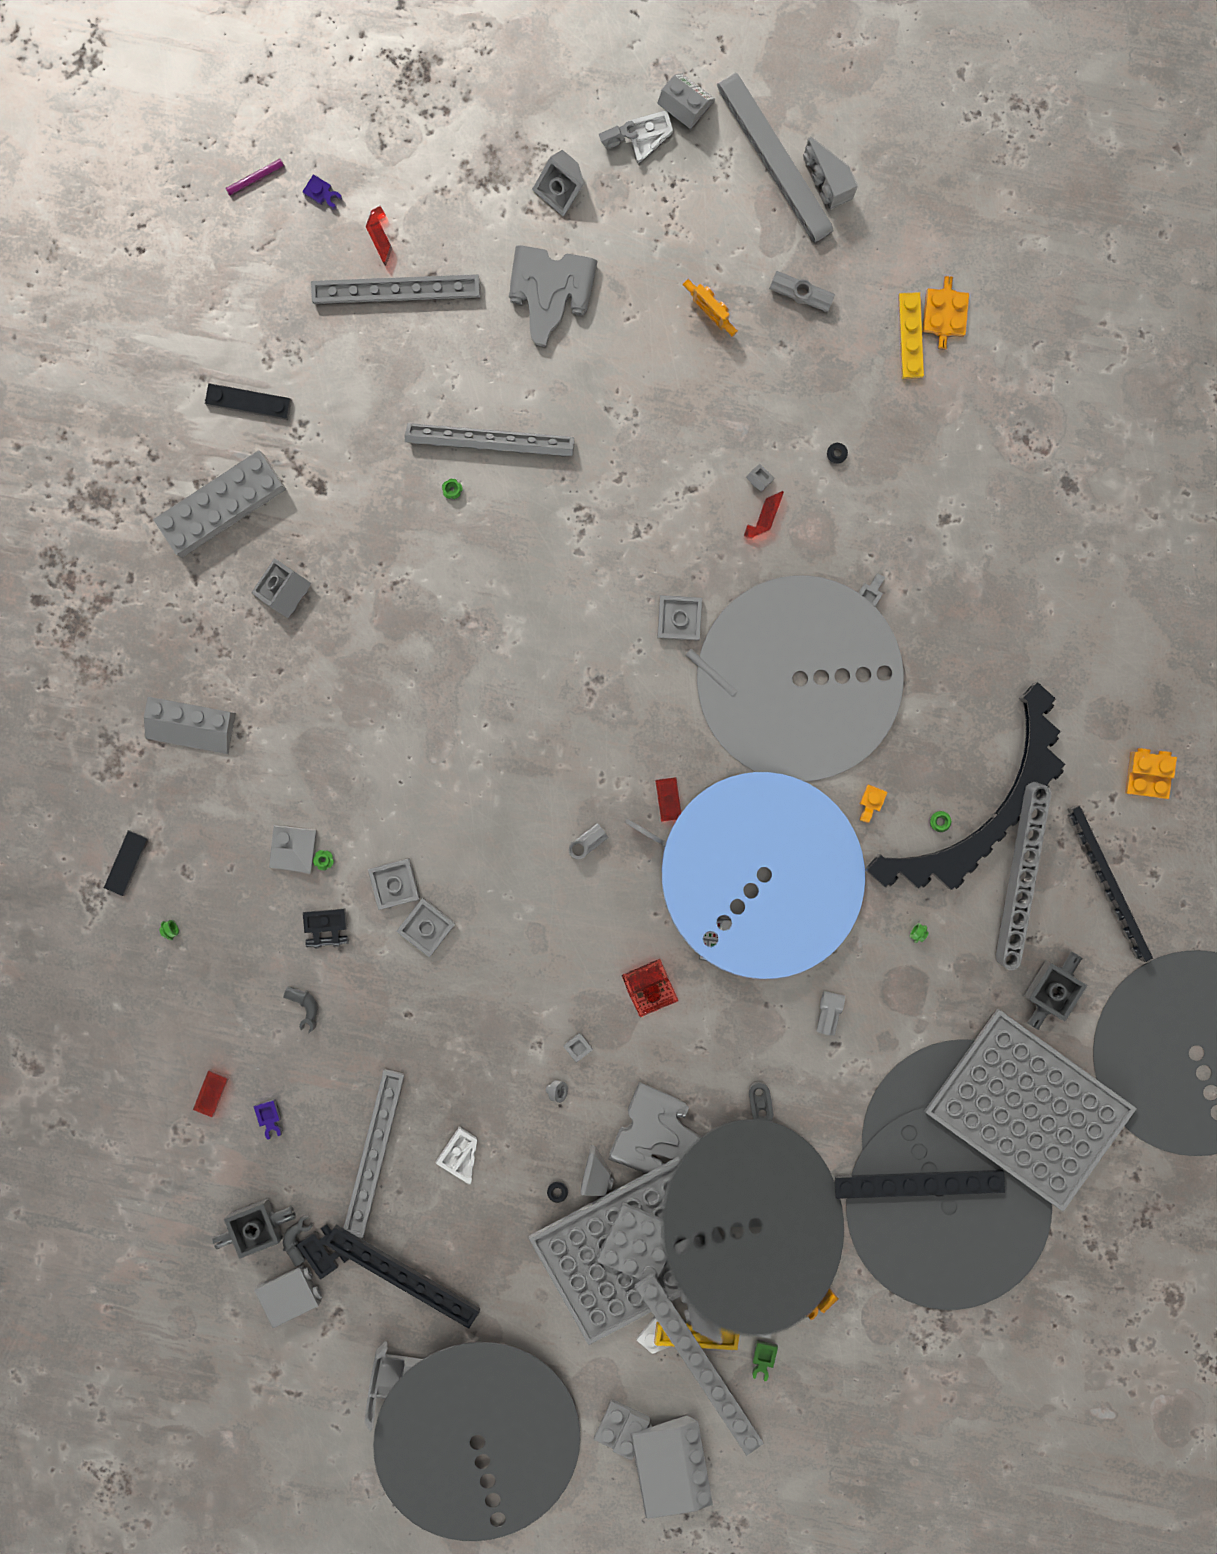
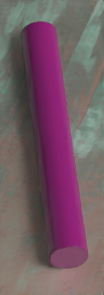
M281 158L225 189L230 196L278 170L284 164Z

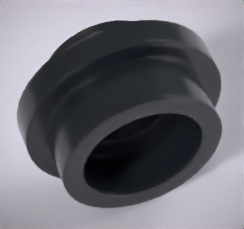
M833 443L827 449V458L834 464L844 462L848 456V450L842 443ZM834 450H840L841 456H835Z
M560 1181L551 1183L547 1189L548 1198L555 1203L563 1202L568 1196L567 1186ZM559 1188L561 1189L562 1193L560 1195H556L554 1193V1189Z

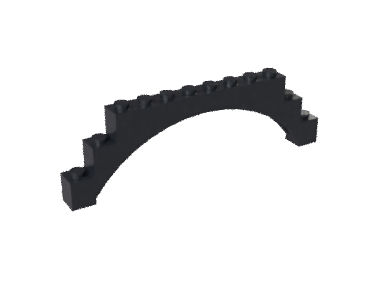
M1038 682L1032 683L1019 698L1023 702L1025 713L1024 752L1015 781L995 813L980 828L965 839L934 853L907 858H884L881 854H878L865 868V871L882 886H892L899 878L897 874L900 873L918 889L921 886L924 888L931 881V875L935 876L948 889H958L965 881L963 877L968 872L971 874L978 867L979 864L977 862L981 857H987L993 850L991 846L996 841L1000 842L1007 835L1005 831L1010 825L1013 827L1020 821L1019 815L1022 810L1026 786L1032 782H1037L1049 788L1048 783L1053 778L1056 780L1064 772L1062 768L1066 764L1047 748L1048 746L1052 747L1059 740L1058 734L1061 731L1042 715L1043 713L1048 714L1055 706L1053 702L1056 698ZM1040 788L1036 790L1035 797L1041 793Z

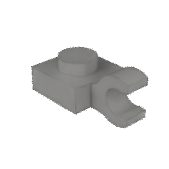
M628 121L621 127L617 125L598 134L602 144L610 148L619 145L620 141L625 139L624 137L636 139L639 136L636 131L629 133V129L635 126L633 121Z
M876 574L870 586L864 583L859 591V594L870 601L874 607L883 594L878 591L885 579L880 574Z

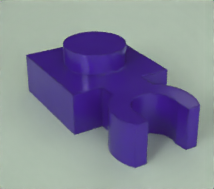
M314 174L302 191L305 196L320 205L325 200L328 206L334 210L337 207L331 202L332 199H343L340 193L336 191L330 192L332 186Z
M275 1099L255 1105L254 1110L259 1127L266 1125V1139L271 1138L270 1130H275L277 1136H281L282 1129L276 1124L277 1121L281 1120Z

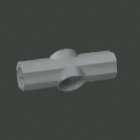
M776 271L769 288L793 298L797 303H805L825 312L829 311L835 296L834 293L812 285L808 280H799L779 271ZM805 288L808 294L802 296L798 294L797 289Z

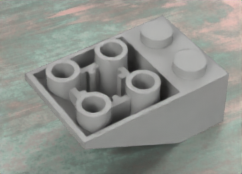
M812 137L808 138L803 158L806 165L810 166L813 171L812 179L815 185H819L822 191L820 196L825 205L828 204L829 209H832L852 200L858 185L850 167Z

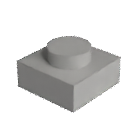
M760 464L746 477L760 491H763L775 479Z
M578 1033L563 1045L576 1063L593 1050L581 1033Z

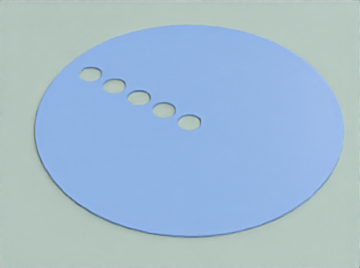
M752 772L732 776L715 783L701 792L686 806L676 820L666 842L662 862V885L667 908L674 924L687 943L699 955L715 966L736 975L757 979H775L798 974L814 967L831 955L842 944L850 933L861 909L865 889V865L860 843L853 827L840 808L828 796L807 782L795 777L771 772ZM761 867L769 868L772 873L770 881L766 883L760 882L757 878V871ZM748 883H754L758 887V895L753 899L747 898L743 893V888ZM734 899H740L744 902L745 910L742 914L736 915L731 912L730 903ZM721 915H727L732 921L730 929L726 931L720 930L716 924L718 917ZM708 931H713L718 936V943L713 947H708L703 942V936Z

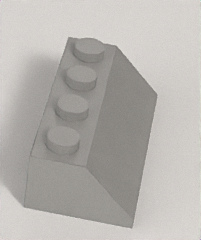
M148 697L144 714L145 739L228 754L236 713Z

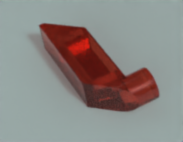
M381 205L371 210L366 229L384 266H386L392 247L379 220L386 217Z
M784 491L765 499L756 527L748 524L744 537L753 539L770 531Z

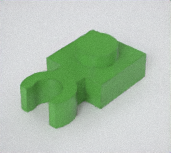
M757 1340L752 1362L758 1365L752 1371L753 1379H756L758 1372H763L764 1381L768 1380L767 1367H774L778 1345Z

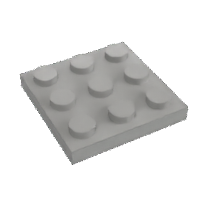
M623 1202L596 1258L597 1262L640 1280H643L652 1273L658 1279L667 1261L662 1239V1218Z

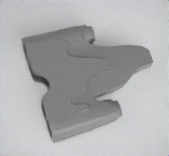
M522 245L516 246L509 298H511L510 302L514 304H523V301L527 299L530 312L531 338L535 345L547 346L551 332L562 320L568 297H572V313L576 315L585 314L598 262L596 259L565 254L562 259L553 260L545 249Z
M639 1082L628 1107V1114L632 1119V1123L628 1127L619 1129L608 1160L644 1173L664 1165L660 1159L652 1156V1154L670 1159L679 1157L681 1160L690 1147L701 1138V1136L688 1129L678 1120V1118L686 1117L689 1106L673 1096Z

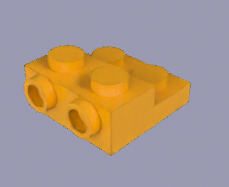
M1138 748L1137 752H1130L1125 794L1169 799L1171 781L1175 777L1177 757H1172V752L1159 751L1158 755L1150 754V749Z

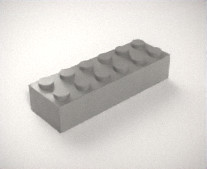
M258 450L153 520L175 554L184 557L285 491L286 487L265 455Z

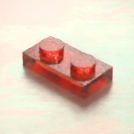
M676 777L655 780L661 822L677 820L681 814Z
M208 1070L193 1110L213 1117L229 1077L213 1070Z

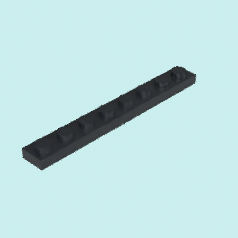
M1074 805L1068 808V819L1072 826H1076L1079 832L1077 833V838L1082 845H1085L1088 851L1086 852L1088 861L1091 864L1094 863L1097 870L1095 875L1100 883L1103 882L1106 888L1104 894L1107 900L1112 902L1115 907L1113 912L1117 920L1121 921L1124 926L1122 929L1124 936L1132 942L1133 947L1131 950L1136 959L1144 962L1152 960L1153 956L1081 807Z
M1003 1170L834 1176L836 1199L1005 1193Z
M337 1224L324 1245L468 1329L480 1313L479 1307Z

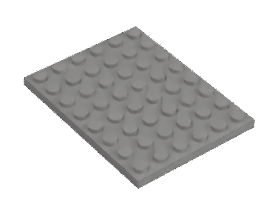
M997 1009L924 1112L1061 1211H1064L1137 1108Z
M679 1157L529 1236L531 1244L588 1345L652 1312L635 1287V1284L641 1281L640 1279L599 1263L596 1258L623 1202L662 1218L666 1191L670 1179L680 1162ZM716 1227L712 1232V1239L715 1243L720 1244L724 1240ZM697 1232L694 1238L699 1237L701 1248H703L707 1242L706 1235L703 1232ZM680 1236L676 1239V1242L687 1239L683 1236ZM666 1261L657 1281L670 1301L681 1297V1294Z

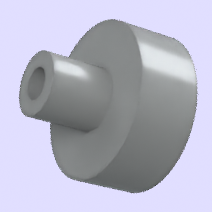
M555 1080L546 1087V1093H548L551 1101L561 1103L567 1097L568 1086L565 1082Z

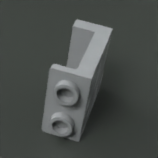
M304 1263L268 1283L265 1281L259 1284L254 1290L272 1328L318 1307L321 1303L322 1293L318 1286H314L312 1272L308 1267H305Z

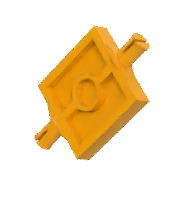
M952 276L944 277L943 289L928 288L926 290L922 332L933 333L939 336L938 349H947V337H964L966 335L969 293L952 290Z
M689 278L682 284L691 293L690 295L693 296V301L720 330L724 328L731 337L738 332L729 321L728 307L723 302L719 303L714 298L715 295L708 286L703 287L700 283L696 287Z

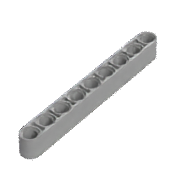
M735 72L717 83L721 96L811 240L816 243L832 233L833 226L740 76Z
M1037 782L1028 784L1024 793L996 952L997 962L1008 970L1017 969L1022 961L1051 798L1050 789ZM1040 788V789H1041V793H1040V795L1036 798V797H1035V792H1036L1037 789ZM1036 809L1037 815L1032 818L1031 814ZM1033 830V836L1028 839V833ZM1029 851V857L1024 860L1025 853ZM1026 872V877L1020 880L1021 874ZM1022 893V898L1017 901V895ZM1019 913L1018 919L1013 922L1014 915ZM1015 934L1014 940L1009 942L1010 936ZM1011 954V960L1006 962V957Z

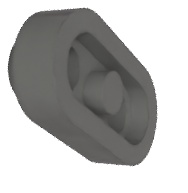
M762 1082L753 1083L748 1091L753 1119L772 1121L774 1114L769 1088ZM757 1089H761L763 1093L762 1095L757 1096L755 1095V1091ZM765 1110L766 1115L763 1117L759 1116V1111Z

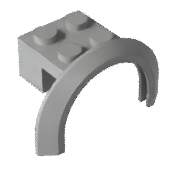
M384 1341L377 1348L365 1413V1423L369 1431H372L376 1398L386 1399L396 1382L410 1368L423 1360L386 1354L387 1341Z

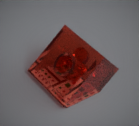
M661 959L622 975L628 994L640 1017L678 1002Z

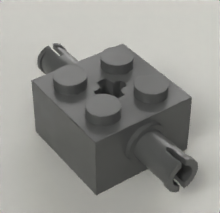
M1071 951L1063 966L1059 968L1048 961L1044 962L1024 995L1025 998L1035 1003L1037 1007L1027 1022L1029 1025L1039 1030L1048 1014H1053L1063 1021L1067 1020L1088 986L1073 975L1083 959L1082 957ZM1053 988L1058 990L1057 994L1053 993Z
M267 1198L229 1213L224 1219L228 1232L212 1237L213 1244L217 1243L214 1247L218 1250L233 1243L240 1259L276 1245L283 1238L279 1225L296 1219L295 1212L292 1213L294 1209L290 1206L275 1213ZM250 1227H256L257 1231L255 1229H251Z

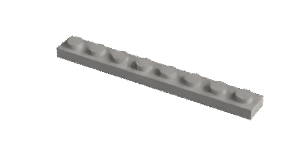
M479 274L311 281V295L313 304L480 298Z
M407 423L405 431V442L413 444L421 443L433 444L435 446L445 445L457 448L469 447L559 456H572L574 448V437L412 423Z
M388 1069L383 1070L344 1225L345 1230L360 1238H363L405 1076L403 1073Z

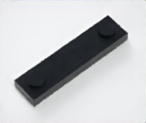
M208 383L204 404L288 420L292 399Z

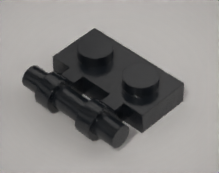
M346 908L302 912L304 933H313V939H306V947L319 949L322 946L333 945V947H340L341 944L349 943L348 936L339 935V930H347ZM320 932H332V937L321 938Z
M327 1223L320 1228L324 1236L319 1238L317 1233L314 1232L297 1244V1247L320 1280L339 1267L335 1259L340 1257L343 1263L349 1260L336 1251L330 1254L324 1245L332 1231Z

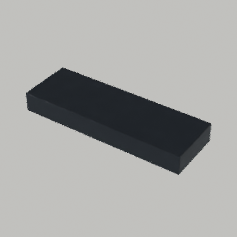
M131 830L127 831L104 889L125 896L149 838Z

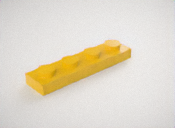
M920 292L899 293L902 379L923 378Z
M656 1322L655 1346L675 1347L659 1322ZM686 1324L701 1348L738 1350L739 1334L720 1328L723 1343H717L694 1331L692 1324Z

